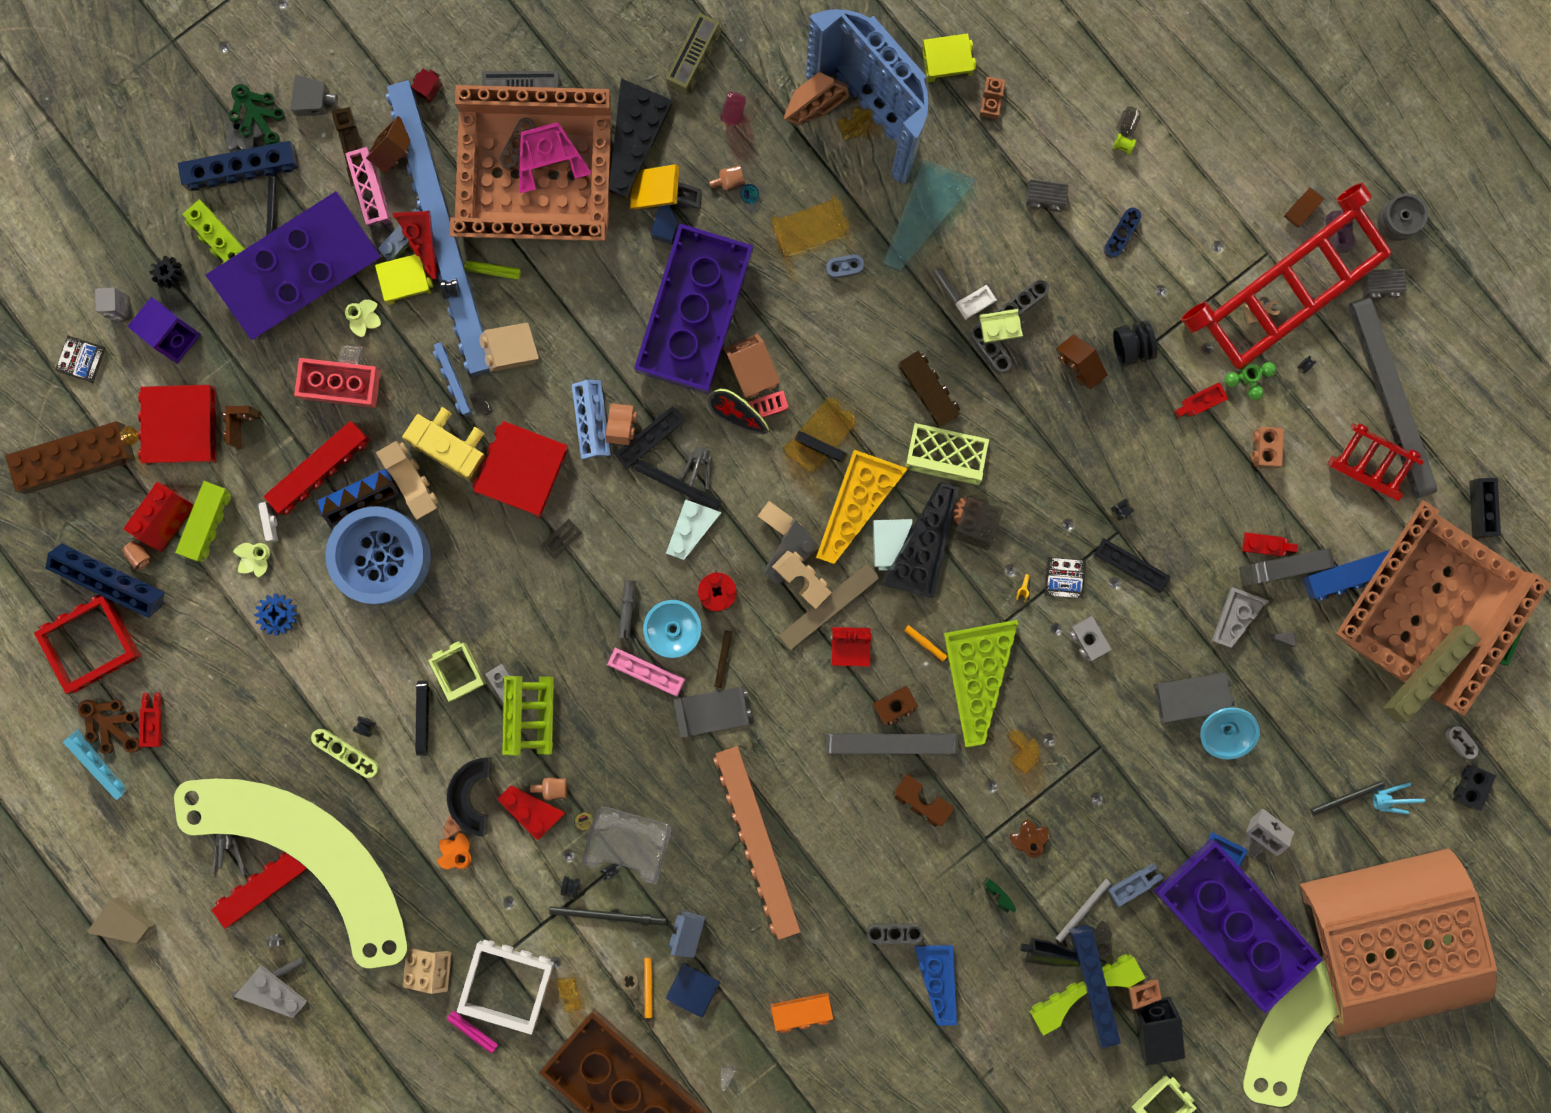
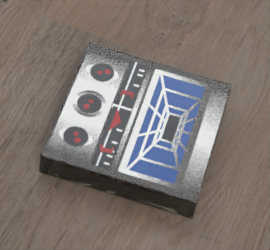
M67 335L55 371L94 383L106 348Z
M1047 557L1044 596L1083 599L1086 560Z

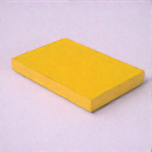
M674 164L640 170L631 189L630 209L638 210L677 204L680 166Z

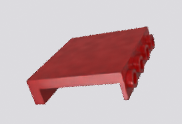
M211 385L140 387L138 401L141 411L138 412V419L141 422V430L138 432V438L141 441V449L138 451V457L141 463L150 465V463H216V388Z
M502 421L501 426L498 425L494 433L496 438L494 443L491 442L487 450L489 455L487 460L482 461L480 471L482 472L479 478L476 477L472 488H474L476 495L486 496L531 513L534 517L540 519L568 452V445Z

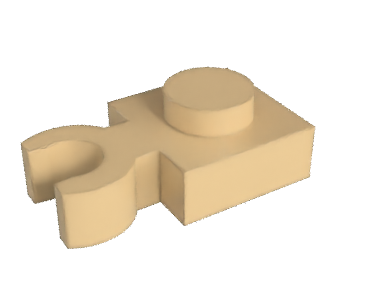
M1260 301V304L1269 316H1276L1280 313V311L1271 310V306L1276 305L1277 301H1271L1266 306H1264L1263 301ZM1244 305L1243 309L1247 325L1257 323L1258 320L1249 307Z

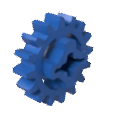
M275 593L273 598L267 595V601L260 600L261 607L256 606L259 613L254 614V616L259 617L256 624H262L260 630L264 631L267 629V634H272L274 631V635H279L280 631L282 634H286V628L293 629L291 623H297L294 616L299 614L294 612L297 605H291L292 599L286 600V595H281L279 598V594ZM281 603L287 607V611L282 607ZM279 612V616H273L274 613ZM266 618L270 621V625L266 622Z

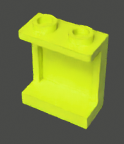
M968 33L923 40L922 52L927 83L935 82V79L938 77L966 73L968 76H972L973 71L976 69V60L971 55L973 42L969 40Z
M416 254L375 265L383 298L388 305L395 304V300L422 293L432 294L431 288L434 287L431 276L428 277L423 262Z

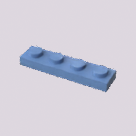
M441 342L434 344L435 351H433L437 362L440 361L443 366L440 370L444 379L448 378L450 383L448 389L451 396L456 397L457 403H455L458 413H462L465 417L473 415L445 346Z

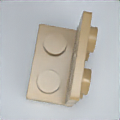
M407 948L403 987L430 994L447 992L452 952L441 951L432 953Z

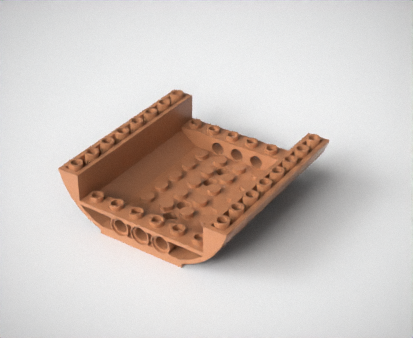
M456 85L455 105L459 110L455 217H450V237L605 241L609 225L611 195L609 192L612 164L610 89ZM558 122L590 169L591 175L579 177L576 180L568 179V174L573 172L570 160L568 159L531 169L537 189L519 193L520 178H512V172L520 170L521 132ZM497 169L503 171V175L500 178L493 177V172ZM552 171L559 172V177L556 180L549 178V174Z
M1422 500L1335 635L1351 647V649L1405 683L1455 626L1468 625L1481 640L1430 697L1443 706L1465 716L1551 583L1535 573L1521 570L1437 515L1439 510ZM1449 566L1451 569V573L1449 576L1445 577L1443 574V570L1445 567ZM1438 582L1440 584V590L1439 592L1434 593L1432 587L1435 583ZM1417 615L1419 617V622L1417 625L1413 626L1411 623V619L1413 616ZM1407 631L1409 637L1406 641L1403 642L1401 640V634Z
M1449 848L1299 884L1303 902L1312 908L1339 1015V1017L1333 1018L1338 1038L1488 1002L1493 999L1496 991L1497 967L1479 897L1462 863ZM1449 934L1452 941L1450 944L1445 945L1443 937ZM1427 939H1431L1432 947L1426 950L1424 942ZM1389 948L1394 950V956L1391 959H1387L1385 956V952ZM1369 953H1373L1375 960L1369 964L1366 961V956Z

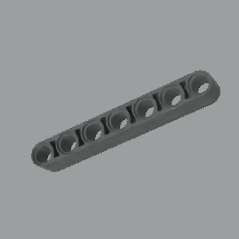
M825 734V753L958 754L959 742L958 734Z

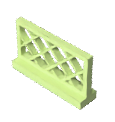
M915 423L905 468L915 472L979 485L983 477L989 439ZM917 429L924 430L929 437L920 441L916 435ZM942 434L947 441L939 445L934 437ZM960 438L966 445L957 449L952 441ZM931 439L936 448L928 452L923 443ZM975 442L984 444L983 450L979 453H976L971 446ZM949 443L955 452L946 456L941 448ZM918 446L925 453L921 457L912 456L913 449ZM968 447L973 456L965 460L960 452ZM937 450H939L944 458L939 462L934 461L930 456ZM956 454L962 461L958 466L952 465L949 458ZM976 458L980 464L979 470L971 469L968 462Z

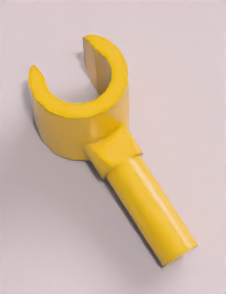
M1025 574L1023 585L1017 592L1016 600H1018L1019 595H1023L1025 597L1024 602L1027 601L1029 596L1027 585L1030 575Z

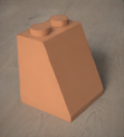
M758 334L723 348L745 398L755 397L760 391L764 389L771 390L777 386L776 384L780 383L765 343Z

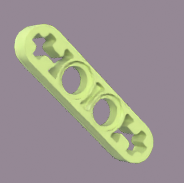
M318 729L312 733L311 740L314 745L360 775L371 778L378 774L379 765L376 761L328 730ZM324 733L323 737L329 741L331 738L333 740L329 744L325 741L318 742L317 734ZM336 742L342 745V751L338 754L332 750V746ZM351 753L358 755V762L356 764H352L348 760ZM363 759H365L363 764L367 766L372 764V769L374 770V772H369L367 774V768H365L364 766H360L359 769L358 766L362 763Z

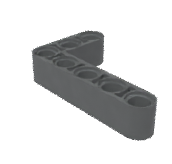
M1044 280L1035 281L995 312H1001L1005 309H1018V315L1021 316L1047 295L1049 291L1048 283ZM1035 287L1043 288L1044 293L1038 294L1035 291ZM1020 298H1026L1029 304L1022 305ZM981 322L978 323L970 332L969 339L994 373L998 375L1005 374L1011 367L1010 358L998 342L984 343L983 338L978 339L975 337V331L982 332ZM986 346H992L995 349V353H987ZM997 362H1005L1006 368L1000 369L997 366Z
M1331 548L1250 564L1239 567L1243 586L1332 568L1335 567Z

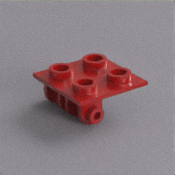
M832 627L831 665L870 667L871 628Z

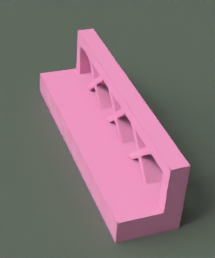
M364 147L345 153L366 225L370 226L383 222L385 225L391 224L392 219L377 168L366 159L370 149ZM362 155L363 161L359 167L353 164L351 157ZM361 171L368 176L365 185L358 182ZM366 189L373 193L370 203L363 199ZM371 207L378 210L379 217L369 220L368 213Z

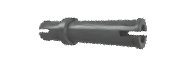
M624 580L623 597L620 600L622 601L618 635L621 638H630L633 603L636 602V598H634L636 581Z

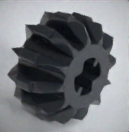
M163 256V260L156 258L157 264H151L154 270L149 271L153 275L152 281L157 282L159 287L165 286V288L170 289L171 285L178 286L177 280L183 281L180 275L184 274V271L180 269L182 264L177 262V259L174 257L169 259L168 256Z

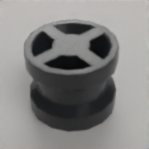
M453 278L451 281L441 280V291L444 299H448L451 296L455 298L460 297L457 278Z
M1127 498L1110 508L1112 512L1116 513L1118 521L1135 511L1133 507L1128 505Z
M358 716V723L354 726L353 731L360 735L371 737V730L377 723L368 718Z
M564 876L560 895H571L572 898H576L580 879L576 878L573 880L568 876Z

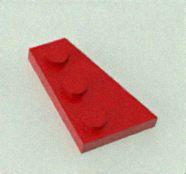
M513 785L497 798L537 841L566 813Z

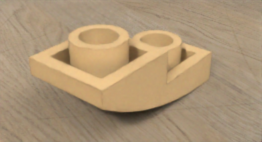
M770 501L766 503L758 514L759 518L782 535L787 533L793 520L791 516Z

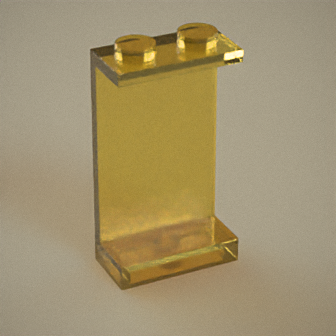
M832 195L830 201L780 219L778 215L771 218V225L783 257L847 235L850 225L847 217L842 215L843 206L840 199L837 200L836 196Z
M827 396L825 402L799 431L836 447L857 421L853 413L849 410L845 412L840 407L841 403L835 398L830 399ZM795 435L789 443H786L782 451L812 475L827 456L799 444L794 440Z

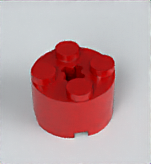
M711 573L705 576L699 584V600L710 611H725L736 600V585L724 573ZM720 587L722 595L714 597L713 589Z

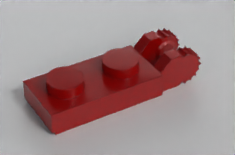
M143 693L140 708L139 747H161L162 696L161 693H155L153 708H149V693Z

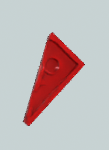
M431 212L392 213L393 218L401 226L404 236L408 238L415 254L423 262L426 272L432 279H437Z

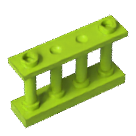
M504 676L502 755H521V749L536 748L537 754H552L554 677H539V682H522V676ZM522 690H538V702H522ZM522 710H538V721H521ZM521 729H538L537 741H521Z

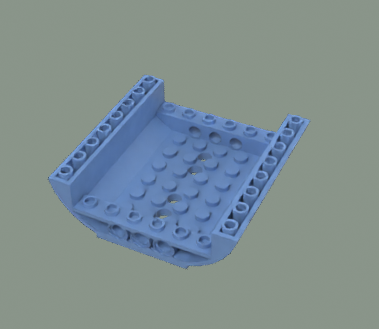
M838 9L821 11L810 15L806 63L807 79H811L818 72L830 77L836 73L835 77L837 80L848 85L850 95L857 97L863 110L869 111L873 121L885 129L884 133L886 136L897 143L891 174L897 182L900 181L904 185L911 173L927 117L928 93L925 85L927 76L874 16L869 18L857 12ZM870 89L872 93L866 95L862 90ZM882 103L884 107L878 109L875 107V104ZM894 117L896 122L890 123L887 118Z

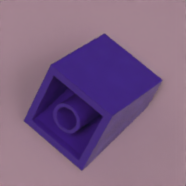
M153 297L147 301L127 326L151 347L177 364L201 335Z

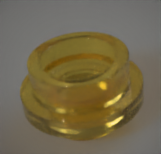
M126 426L120 432V438L124 444L134 445L138 442L139 435L133 427Z

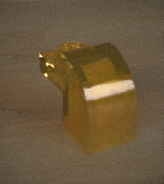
M1011 729L1006 735L1020 749L1010 760L1026 774L1038 761L1039 746L1034 738L1031 737L1026 742L1025 739L1027 737L1019 729L1017 731Z

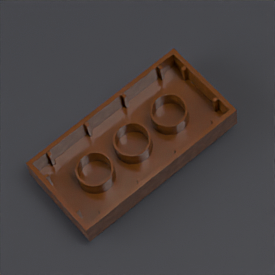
M595 1008L539 1072L583 1113H711Z

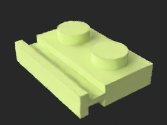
M1018 309L979 316L984 343L1021 338L1023 336Z

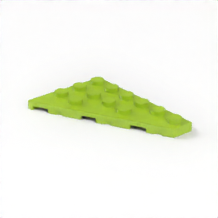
M1018 620L943 633L965 747L985 744L1011 646L1013 645Z

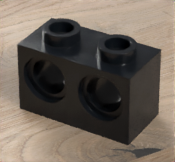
M1467 765L1461 772L1459 785L1453 791V801L1473 810L1482 811L1496 775L1479 767ZM1475 774H1478L1479 780L1477 783L1474 782ZM1470 791L1471 799L1468 801L1466 794Z

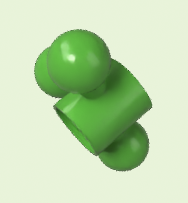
M1272 362L1264 363L1261 368L1257 365H1249L1239 375L1235 372L1228 373L1224 381L1228 387H1236L1240 381L1243 384L1250 385L1248 396L1252 400H1260L1264 395L1262 387L1257 385L1256 381L1260 379L1261 375L1265 377L1274 376L1277 369ZM1248 370L1253 372V379L1247 376Z

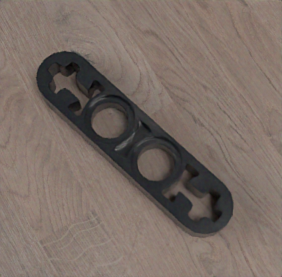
M418 680L416 685L415 752L416 756H427L429 742L428 680Z

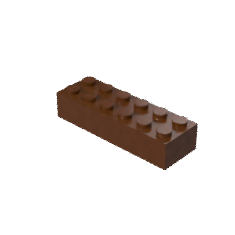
M118 421L5 455L15 492L28 494L135 461L126 426Z

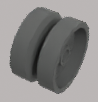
M1404 193L1397 195L1385 204L1378 213L1377 223L1380 231L1391 240L1401 241L1408 239L1425 226L1428 219L1427 206L1415 194Z

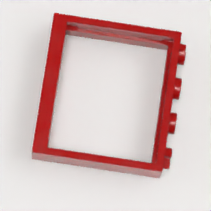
M101 595L92 597L90 599L91 602L86 605L80 604L74 607V611L69 614L59 615L56 617V621L45 623L39 627L40 630L34 632L65 694H74L142 657L112 600ZM102 606L126 653L71 682L47 634Z

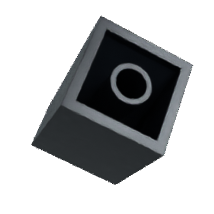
M1164 997L1138 1009H1133L1140 1050L1146 1065L1185 1059L1182 1019L1171 997Z

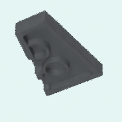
M796 519L792 520L789 530L784 534L781 544L764 569V572L777 586L784 579L772 566L787 551L791 553L797 552L804 559L803 563L820 547Z

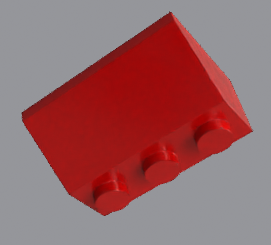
M156 482L123 530L159 552H163L191 513L194 504L167 485Z

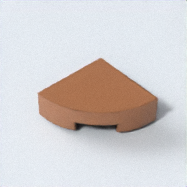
M451 815L448 817L444 827L446 839L463 830L452 819Z

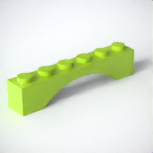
M1127 954L1118 957L1117 962L1114 964L1102 966L1106 986L1129 988L1145 979L1143 972L1132 955L1127 956ZM1084 980L1078 984L1072 983L1066 987V991L1054 993L1049 997L1050 1000L1044 1003L1038 1002L1032 1006V1010L1029 1012L1043 1036L1060 1027L1069 1008L1087 993Z

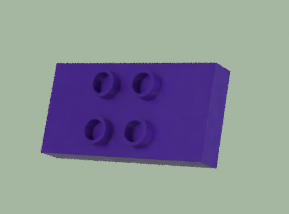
M335 191L207 273L206 277L249 338L253 340L382 256L338 191Z
M679 224L634 367L636 373L709 395L752 257L753 245Z
M1208 840L1153 891L1257 1008L1264 1013L1268 1012L1323 961L1298 931L1214 840Z

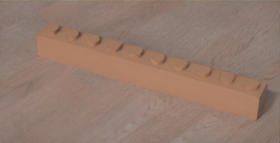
M737 745L715 753L716 757L713 759L716 768L721 769L722 776H720L722 786H727L729 794L726 795L729 806L733 805L735 813H732L735 824L740 825L741 831L738 833L741 842L746 843L747 850L744 851L747 860L752 861L754 867L751 869L753 878L759 881L760 887H757L760 899H765L766 905L763 908L766 917H771L773 923L770 924L772 935H777L779 940L800 933V928L739 747Z

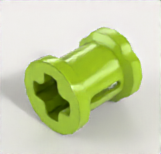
M1118 133L1112 149H1119L1130 156L1136 139L1130 140Z

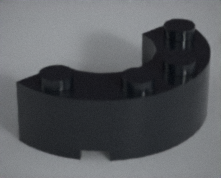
M483 757L464 764L453 775L447 789V806L452 819L464 831L482 837L487 835L488 815L482 814L474 808L471 803L470 793L476 781L491 776L492 757Z

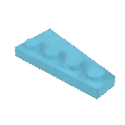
M78 729L63 741L64 745L116 800L126 792L123 782L115 777L110 768L104 763L89 742L85 740V737Z

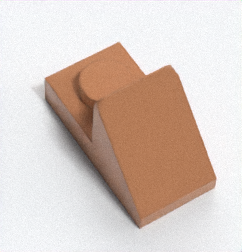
M1155 979L1135 984L1128 988L1133 1009H1138L1162 999L1159 982Z

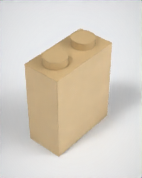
M528 323L488 329L480 335V345L484 348L485 363L489 367L490 372L531 365L539 359Z

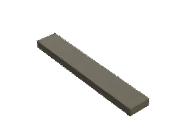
M867 563L832 591L816 609L811 608L778 636L791 650L877 581L879 576Z

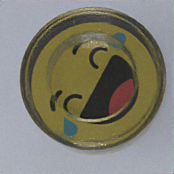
M587 811L578 813L574 819L575 827L580 831H587L592 828L594 824L592 814Z

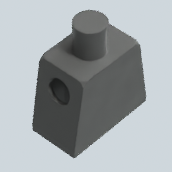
M295 75L290 109L295 116L325 115L327 105L337 106L338 95L330 94L329 88L325 83Z

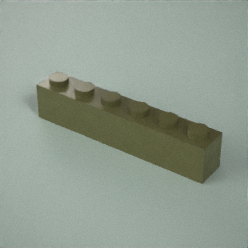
M1468 625L1455 626L1382 709L1395 723L1409 722L1481 638Z

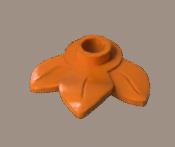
M459 832L455 841L452 839H441L439 841V847L443 854L437 860L439 866L444 869L454 867L465 869L471 864L472 857L468 852L470 842L463 833ZM460 856L465 857L464 863L459 861Z

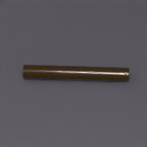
M725 630L714 687L722 688L732 631Z

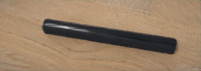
M637 460L634 465L636 471L714 510H718L721 505V500L693 486L690 487L689 484L642 460Z

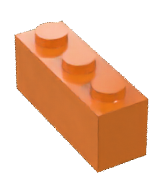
M828 993L771 1004L775 1031H780V1033L790 1032L791 1028L799 1027V1029L811 1027L810 1024L814 1023L825 1025L830 1023V1020H833Z

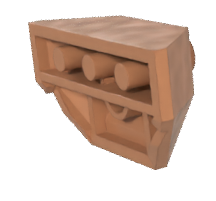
M818 72L794 91L784 115V120L801 125L804 124V121H811L826 115L849 98L848 85Z

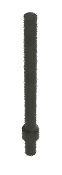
M550 906L549 914L634 922L642 923L644 926H650V924L665 926L666 918L654 917L651 914L644 913L643 915L554 906Z

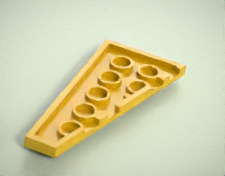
M854 450L816 558L835 564L908 468Z

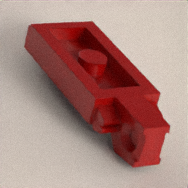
M1218 382L1184 399L1181 402L1183 406L1176 409L1174 413L1177 418L1186 413L1188 417L1195 416L1227 400L1228 397L1221 383Z
M1245 532L1242 552L1280 557L1286 556L1287 552H1298V544L1288 543V539L1284 537Z

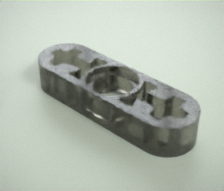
M530 118L519 120L500 155L499 161L506 170L515 169L520 161V148H513L512 143L516 139L521 140V135L518 133L521 134L524 131L523 125L529 124L531 129L535 128L534 122ZM509 149H511V151L514 152L513 155H512V157H511L513 163H508V164L506 165V162H505L504 159H505V158H507V159L510 158L511 152L509 151Z

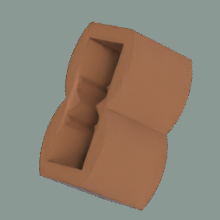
M610 405L606 428V443L629 445L630 439H634L635 428H632L633 423L636 424L637 412H634V406Z

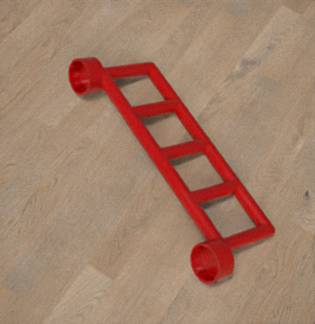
M1363 182L1358 183L1340 194L1336 202L1344 213L1217 310L1213 311L1207 302H1202L1187 311L1181 320L1189 332H1196L1206 326L1234 367L1242 369L1391 256V249L1362 207L1372 198ZM1353 219H1356L1377 252L1350 272L1328 239ZM1319 247L1340 280L1313 300L1292 269V266ZM1282 274L1304 308L1277 328L1255 294ZM1243 303H1246L1267 333V336L1240 355L1218 322Z

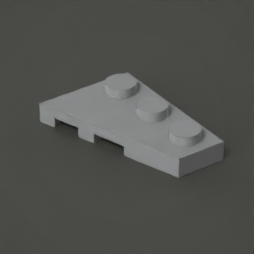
M1231 587L1212 642L1232 648L1247 626L1258 615V612L1267 604L1268 600Z
M262 965L259 966L234 996L291 1018L307 1002V1000Z

